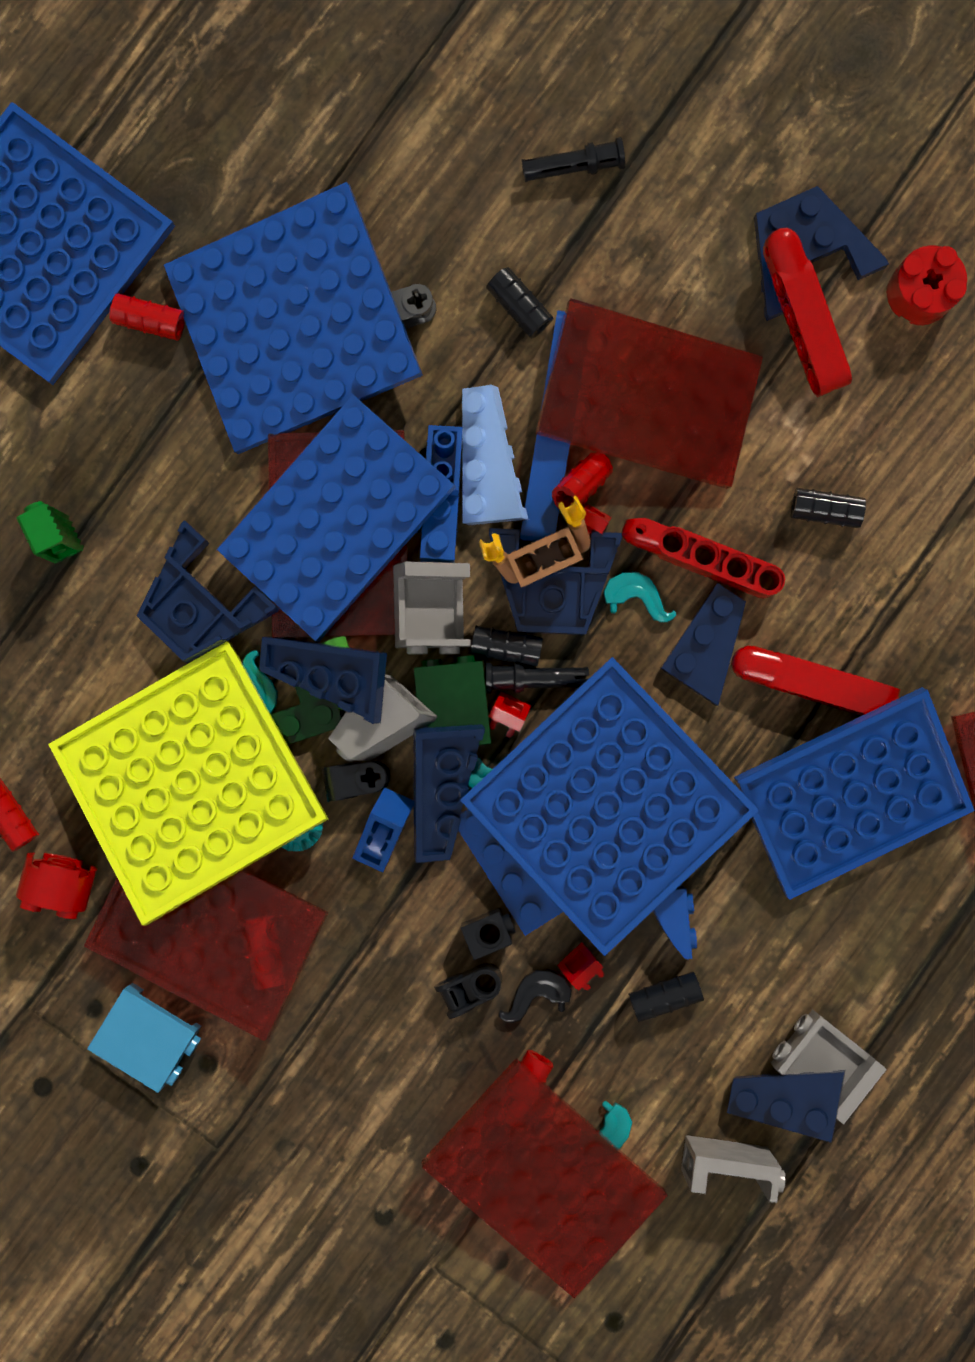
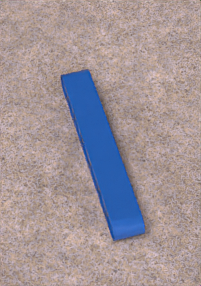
M557 310L525 503L529 520L522 521L520 540L536 542L556 533L559 508L556 507L552 499V491L560 483V480L565 477L590 326V315Z

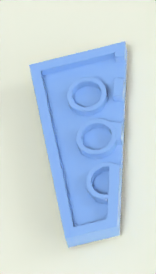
M485 385L462 389L463 524L477 525L529 520L526 508L522 507L519 494L522 492L520 480L515 476L512 463V460L515 459L512 446L508 445L505 431L508 428L499 388L494 385Z

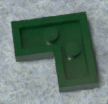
M295 687L300 705L271 714L287 745L334 730L342 719L341 711L337 707L338 705L326 699L312 696L309 694V691L300 687Z

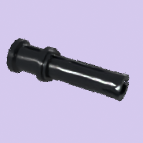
M617 137L615 142L594 145L593 142L584 145V149L521 160L525 182L586 170L588 174L594 175L601 169L618 167L621 170L625 169L626 165L621 137Z
M485 663L486 693H491L492 690H513L514 693H520L524 691V688H580L588 679H575V676H589L588 667L524 668V665H520V663H514L513 666H492L491 663Z

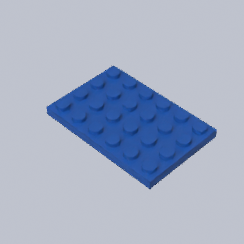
M352 395L219 546L217 551L311 638L319 642L445 501L456 486L356 396Z
M923 687L734 777L739 790L759 809L752 817V821L784 895L789 900L975 811L930 694Z

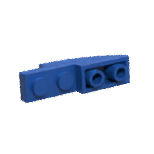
M428 426L426 460L449 479L456 488L422 525L420 562L455 563L463 427Z
M680 885L653 910V913L669 941L685 959H692V949H697L695 928H690L689 914H694V901L692 893H687V889Z

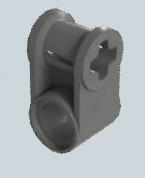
M413 284L391 292L405 329L427 323L435 316L437 310L436 303L430 290L425 285ZM419 299L423 300V308L421 309L416 308V301Z

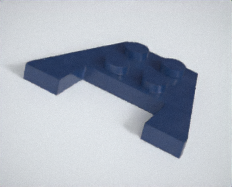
M818 186L756 213L754 217L766 321L783 314L763 255L765 240L772 232L779 228H789L797 233L806 257L811 263L843 249L857 280L883 270L889 264L883 254Z
M184 520L178 529L179 535L174 546L169 547L165 556L166 562L159 577L154 578L137 617L182 661L189 663L274 615L280 609L254 586L230 612L186 570L209 542Z
M489 528L490 541L493 542V533L498 534L504 552L510 554L519 550L520 529ZM591 532L589 567H565L524 587H521L519 582L509 583L501 575L517 632L586 635L620 545L622 533L603 532L600 534L599 532Z

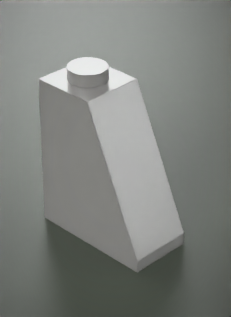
M385 674L381 723H370L364 720V717L354 712L349 713L346 711L328 739L337 747L336 752L345 760L350 762L354 760L369 762L412 736L413 729L425 728L432 724L437 716L393 676Z

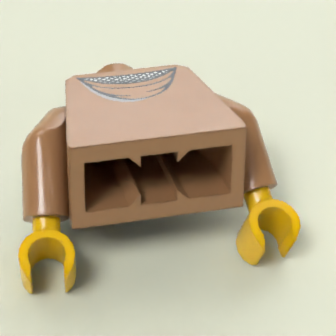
M573 496L575 501L569 507H565L562 502L559 503L558 507L568 523L567 528L510 554L504 552L498 534H492L493 542L484 543L480 539L479 544L484 560L492 561L506 581L513 584L519 582L521 587L583 560L581 553L589 549L591 541L584 520L586 512L577 496Z

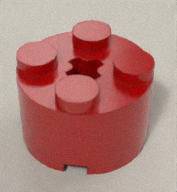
M928 245L914 250L897 267L888 283L887 300L890 308L899 318L902 316L914 325H928L938 321L966 294L967 273L965 266L957 256L955 249L950 246Z
M35 852L27 853L16 892V897L21 900L20 908L32 912H41L42 908L55 910L56 915L59 917L77 919L78 912H84L87 909L97 868L91 865L90 870L82 868L83 861L63 855L44 853L42 859H34Z

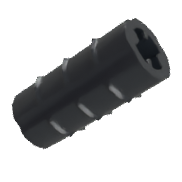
M509 267L500 270L487 284L486 289L494 296L496 302L502 305L507 311V315H510L531 339L543 332L552 322L553 316L543 306L544 304L539 302L532 294V291L523 284L521 278H518Z
M796 488L792 499L790 516L793 519L824 523V525L833 524L840 525L841 527L860 528L865 516L866 499L849 496V494H835L831 491L822 492L815 489Z
M476 625L470 654L498 659L503 662L509 661L520 663V665L525 664L538 667L543 638L515 633L510 630L504 631L494 629L493 627L488 628Z
M694 972L676 976L663 982L660 981L652 986L643 987V989L628 993L638 1023L704 1001Z

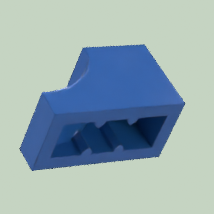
M384 787L369 815L352 859L380 872H384L413 809L414 801Z

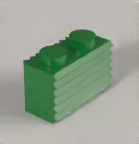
M43 501L26 506L24 508L25 513L16 517L34 556L52 561V563H58L83 551L84 546L80 544L81 540L77 538L78 533L74 532L75 527L71 526L72 521L68 520L70 516L50 505L44 504Z

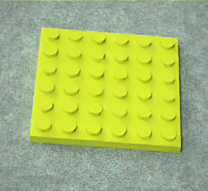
M229 641L48 744L142 926H147L328 820L325 811L233 645Z

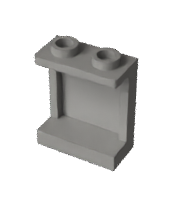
M402 562L394 565L395 648H407V654L411 655L428 654V648H439V654L449 655L460 654V648L471 646V639H464L462 579L470 577V563Z
M812 1009L809 1014H804L798 1019L794 1026L795 1032L787 1042H781L773 1052L772 1057L774 1059L771 1064L782 1075L846 1070L837 1119L845 1124L887 1069Z
M689 1135L685 1136L681 1170L691 1192L706 1193L709 1172L756 1179L768 1201L777 1203L778 1192L782 1193L784 1191L785 1172L781 1170V1166L768 1147Z

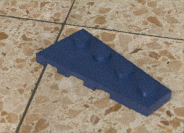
M270 636L262 637L259 671L293 687H300L309 691L310 695L319 699H326L349 713L354 712L364 717V720L370 723H381L387 653Z
M482 724L413 729L414 859L416 863L444 861L451 858L461 821L460 813L463 803L460 800L469 791L468 783L471 772L475 769L479 742L483 739L485 732Z

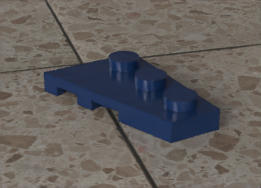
M715 584L660 669L715 706H718L746 601L720 584Z
M846 1070L820 1073L803 1072L787 1075L736 1076L732 1083L727 1113L832 1142Z

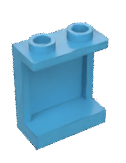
M131 983L121 992L87 1050L159 1093L166 1084L172 1087L183 1068L178 1064L185 1054L190 1057L201 1040L197 1033L202 1026L198 1023H195L193 1026L189 1025L142 996L141 994L144 989Z

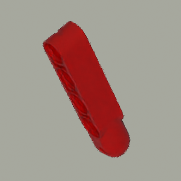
M779 228L772 232L765 240L763 255L809 386L814 395L820 397L835 389L838 390L852 383V374L813 264L806 257L797 233L789 228Z
M648 518L627 519L623 525L622 536L631 545L653 553L666 562L757 598H769L780 592L785 585V575L776 565L680 527H668ZM636 529H640L643 534H639ZM664 537H675L679 542V550L677 552L667 551L663 546ZM702 548L710 553L711 561L708 565H702L697 562L695 558L696 549ZM729 561H736L741 565L742 575L736 578L728 573L727 564ZM762 573L769 574L773 578L774 586L772 590H765L761 587L759 577Z
M748 645L741 647L732 657L731 665L733 672L742 680L860 716L898 699L901 691L887 684L757 646Z

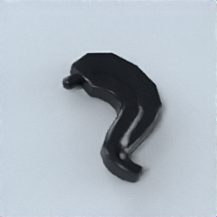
M535 970L525 975L518 985L511 1010L509 1012L500 1010L499 1017L511 1023L520 1021L526 1014L532 1000L537 996H543L552 1003L558 1002V1010L564 1012L565 1002H570L572 989L565 976L552 970Z

